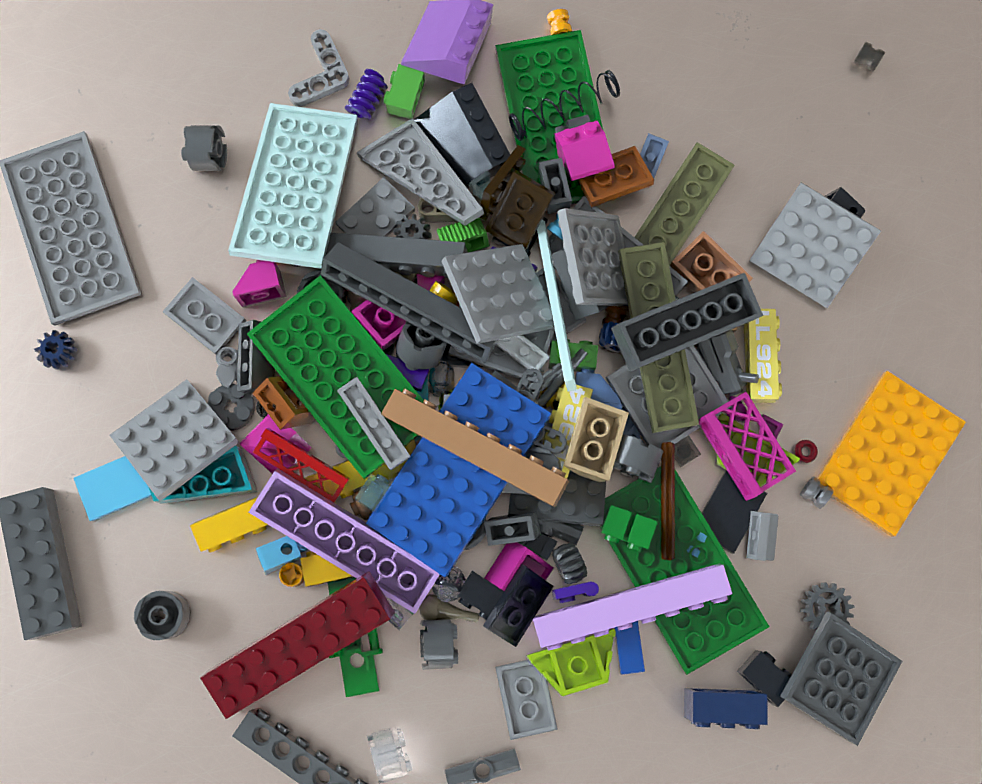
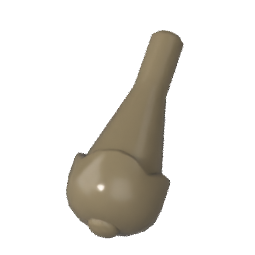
M434 594L427 595L419 607L420 615L424 620L462 619L475 623L479 620L478 613L462 610Z

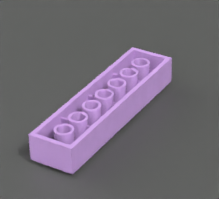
M278 468L274 471L248 512L355 578H359L370 571L386 597L414 614L440 575L368 526L365 521Z
M716 564L540 614L533 618L541 648L547 647L549 651L562 647V642L570 640L571 644L584 641L586 635L594 633L595 637L606 635L609 633L610 628L618 627V631L633 627L632 622L641 620L642 624L656 620V615L663 613L666 617L680 614L679 609L688 607L689 610H695L704 607L703 602L709 600L714 604L728 600L727 595H731L732 591L724 565Z

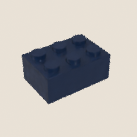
M684 688V718L690 720L691 724H695L696 727H711V723H715V725H720L721 728H735V724H739V726H745L746 729H760V725H768L767 694L756 690Z

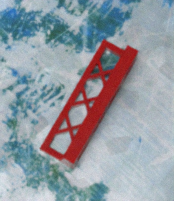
M266 428L260 436L262 438L253 453L335 503L350 478L270 428ZM267 440L276 446L278 454L268 456L260 450ZM289 454L296 458L298 467L287 468L284 466L282 455ZM279 457V462L274 460L273 458ZM310 467L317 471L318 479L312 481L305 479L302 468ZM299 469L300 475L295 473L293 470ZM331 480L339 485L333 496L324 491L322 481ZM319 482L320 487L316 486L313 483Z

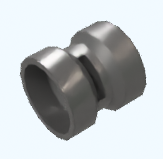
M812 477L802 489L800 496L812 500L814 505L821 509L829 501L834 490L828 486L821 485L820 480Z

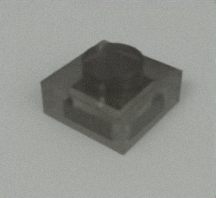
M689 435L674 444L675 460L680 467L701 455Z

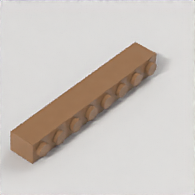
M394 389L381 413L382 416L543 502L556 507L569 483L568 479L564 478L566 473L555 467H552L551 470L543 467L544 462L532 455L529 459L520 455L522 450L511 444L508 447L499 444L501 439L490 433H487L486 436L478 433L479 428L469 422H466L465 425L457 422L458 417L446 410L444 414L436 411L437 406L427 400H424L423 403L415 400L417 395L406 389H403L402 392Z

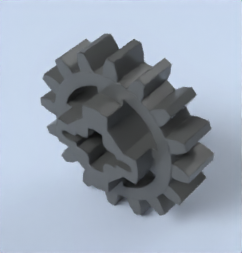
M827 582L821 583L820 587L813 585V592L805 591L808 599H801V602L806 607L800 609V612L807 614L803 619L804 622H812L809 627L810 629H816L821 623L826 611L825 604H829L828 609L830 613H833L850 625L847 618H854V615L849 613V609L855 607L852 604H848L852 597L851 595H843L845 592L844 588L837 589V584L831 583L828 588ZM824 592L831 593L826 599L820 596Z

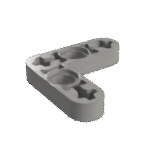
M322 29L313 32L311 42L324 72L290 87L288 92L290 101L298 107L305 106L344 89L349 84L346 67L329 33ZM319 38H322L325 42L326 48L324 50L321 43L318 42ZM334 55L336 60L332 64H327L324 61L325 57ZM339 74L343 80L338 81V79H336V75ZM327 78L330 79L332 86H329ZM317 82L325 84V88L321 91L314 90L313 86ZM307 87H309L311 95H309ZM296 92H300L302 94L301 99H298V97L296 96Z

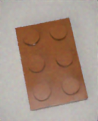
M635 146L611 154L615 168L577 179L591 208L654 185V178Z

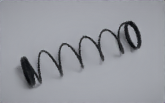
M610 70L600 73L596 82L597 92L589 83L580 82L578 86L579 101L571 92L562 90L559 97L560 110L551 100L544 98L540 107L542 120L534 110L524 107L522 111L523 129L516 115L513 113L509 114V123L514 135L519 141L524 140V136L525 138L528 137L524 123L525 109L532 111L546 130L543 117V102L545 100L549 101L556 108L563 121H565L561 104L563 92L569 93L584 113L580 99V86L583 83L587 84L594 91L600 104H603L598 87L601 75H604L611 95L615 98L619 97L620 87L615 75ZM609 79H610V80L612 81V83L614 84V86H615V88H616V93L614 92V90H613V88H612V86H611V84H610Z

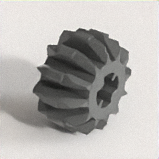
M416 214L412 215V219H408V216L405 215L403 217L404 222L397 221L398 228L393 230L394 235L399 238L426 240L432 238V234L429 232L431 229L430 224H424L425 218L423 217L417 220ZM412 231H416V233H414V236H409V234H411Z
M573 543L563 544L553 550L552 556L556 564L555 566L565 583H577L587 577L585 561Z

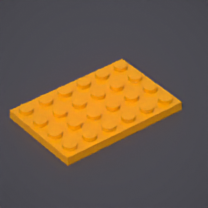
M886 371L817 479L820 480L821 485L828 486L834 490L831 497L891 537H894L966 422L889 371Z

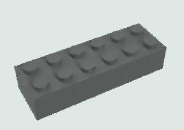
M744 272L621 322L611 329L627 367L631 372L763 316V313Z
M40 487L0 498V522L24 640H35L82 627L54 490Z

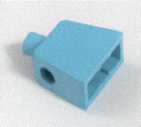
M288 536L256 548L265 575L281 569L287 563L299 561L301 558L300 553L308 550V548ZM289 547L292 552L285 555L281 552L283 548Z

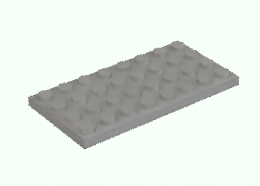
M85 131L0 160L3 177L52 325L56 326L141 295L88 135Z

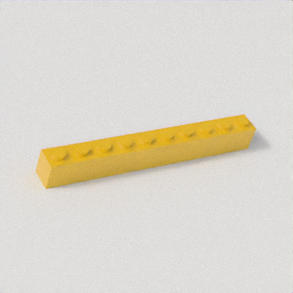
M415 440L405 446L409 455L412 454L417 446ZM349 460L332 466L350 478L340 493L341 499L353 495V490L361 486L362 488L375 486V481L383 477L385 481L395 478L398 475L397 472L402 469L406 461L392 470L384 463L366 479L362 478ZM314 473L305 477V479L308 481L316 480L318 475ZM331 480L322 481L324 491L333 496L339 485ZM319 482L313 483L316 486L320 487ZM258 497L191 524L190 527L200 551L208 549L209 553L222 548V543L230 540L231 544L244 539V534L252 531L253 535L266 530L267 523L248 513Z

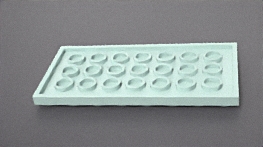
M270 103L229 246L230 256L322 269L356 130L357 115Z

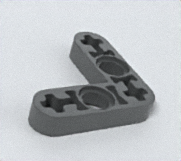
M534 368L526 370L518 383L516 391L528 396L531 401L536 402L544 384L542 373ZM536 374L539 382L538 384L533 383L530 388L534 394L532 395L526 390H521L523 386L528 389L530 382L527 378L533 377ZM545 425L533 445L547 449L553 454H560L566 449L567 440L564 434ZM546 431H549L547 436L551 439H556L557 436L560 437L561 447L556 446L553 449L552 443L545 440L544 445L541 444L545 438Z

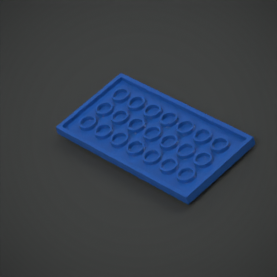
M473 363L470 364L439 411L444 414L446 410L458 417L457 422L463 425L469 422L479 428L478 433L484 436L490 433L501 439L499 444L505 447L511 444L521 449L522 453L520 455L524 457L552 416V413ZM422 437L410 455L411 457L406 461L366 524L446 578L508 482Z

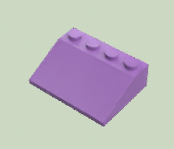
M482 0L430 1L402 59L401 65L465 85L491 24L493 4Z

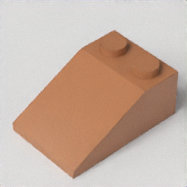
M704 231L670 264L672 269L688 281L686 287L693 292H698L744 272L749 282L753 279Z

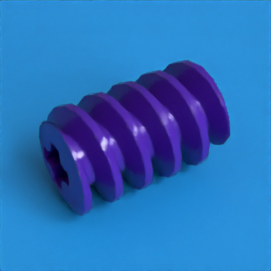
M366 69L364 71L365 75L360 78V82L356 85L357 90L353 91L352 97L348 100L349 105L345 106V110L348 113L357 115L361 119H371L372 116L367 111L375 112L376 109L372 103L378 105L380 101L376 96H384L380 89L387 90L388 88L380 73L373 69Z

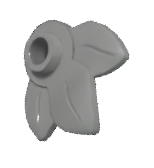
M223 347L216 354V362L219 365L216 375L219 382L228 388L234 380L237 381L238 350L232 347ZM229 356L232 360L227 362L223 358Z

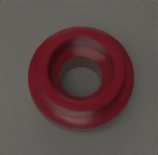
M810 440L799 441L794 447V455L799 457V461L802 463L812 462L817 457L818 449ZM802 448L808 449L809 453L807 456L802 454Z

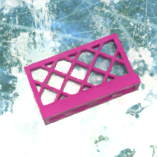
M747 392L698 419L701 429L746 501L755 498L796 472ZM742 399L748 407L747 414L736 412L737 402ZM720 412L730 414L728 425L721 424L716 414ZM734 416L745 419L743 430L732 427ZM750 421L758 423L760 427L759 434L748 431ZM731 431L742 434L741 445L733 444L730 439ZM747 436L758 439L756 450L745 447ZM762 440L771 444V454L761 452ZM744 451L755 454L753 466L744 462ZM759 456L770 459L768 470L758 467ZM775 460L783 463L787 470L785 473L773 472ZM756 472L767 474L766 484L762 487L759 486L755 479Z

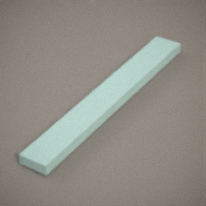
M542 220L537 233L564 381L569 392L576 390L577 387L555 269L552 263L553 259L545 221Z

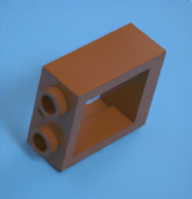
M281 376L267 378L253 392L254 396L280 430L311 424L315 420L302 402L299 405L300 399Z

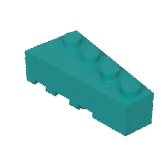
M237 445L162 501H159L149 488L153 501L160 504L257 492L243 450Z

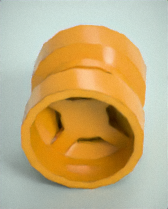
M556 9L547 15L548 23L551 25V35L572 32V27L568 23L569 13L566 9Z
M297 563L283 565L279 571L280 581L288 587L300 586L304 582L302 566Z

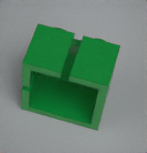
M610 505L601 533L605 534L604 539L616 544L619 543V540L627 542V548L642 552L643 548L648 549L658 521L638 514L634 515L630 511Z

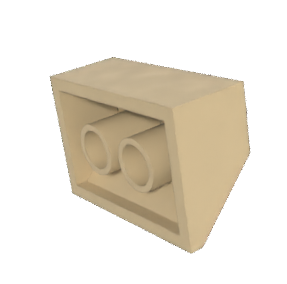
M584 397L564 466L585 478L597 482L609 481L629 413Z

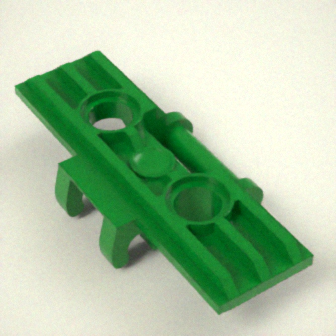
M353 577L327 582L329 595L357 578ZM377 628L368 633L370 650H363L362 640L359 638L329 656V658L340 657L346 697L380 691L374 655L383 653V649L379 645ZM358 653L364 657V663L361 667H354L351 664L353 654Z

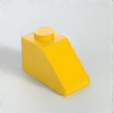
M312 551L306 552V557L300 558L305 587L353 577Z

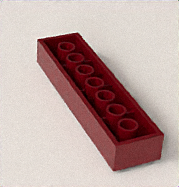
M370 571L212 667L200 679L225 719H228L392 618L395 611Z

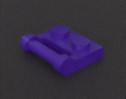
M586 582L551 591L553 600L559 599L560 603L576 600L575 595L578 594L586 597L595 596L599 591V587L595 582Z

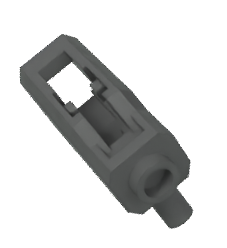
M733 330L698 343L707 368L715 381L718 382L724 394L729 393L730 396L737 395L743 392L742 388L747 385V382L758 383V374L745 373L740 366L736 355L739 346Z

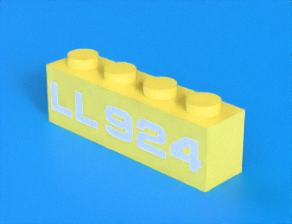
M761 309L762 317L744 324L745 373L759 375L758 383L747 382L746 392L753 403H774L782 395V384L778 381V374L781 373V361L778 360L777 354L780 351L781 345L780 339L777 338L780 319L779 316H776V309Z
M564 385V388L559 387L556 401H559V406L557 410H552V416L549 420V423L553 424L552 428L564 434L567 440L566 449L560 454H554L561 462L562 471L566 473L564 477L568 479L570 470L564 466V462L584 397L591 399L593 389L576 385V390L569 392L566 385ZM546 432L543 445L545 440L552 443L553 449L556 446L561 447L560 437L557 436L556 439H551L547 436L549 432Z

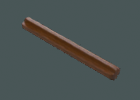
M663 442L661 444V450L664 451L661 458V558L663 560H674L675 445L672 442Z

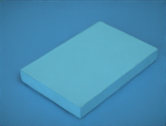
M126 456L73 478L89 521L97 520L151 497L148 485Z

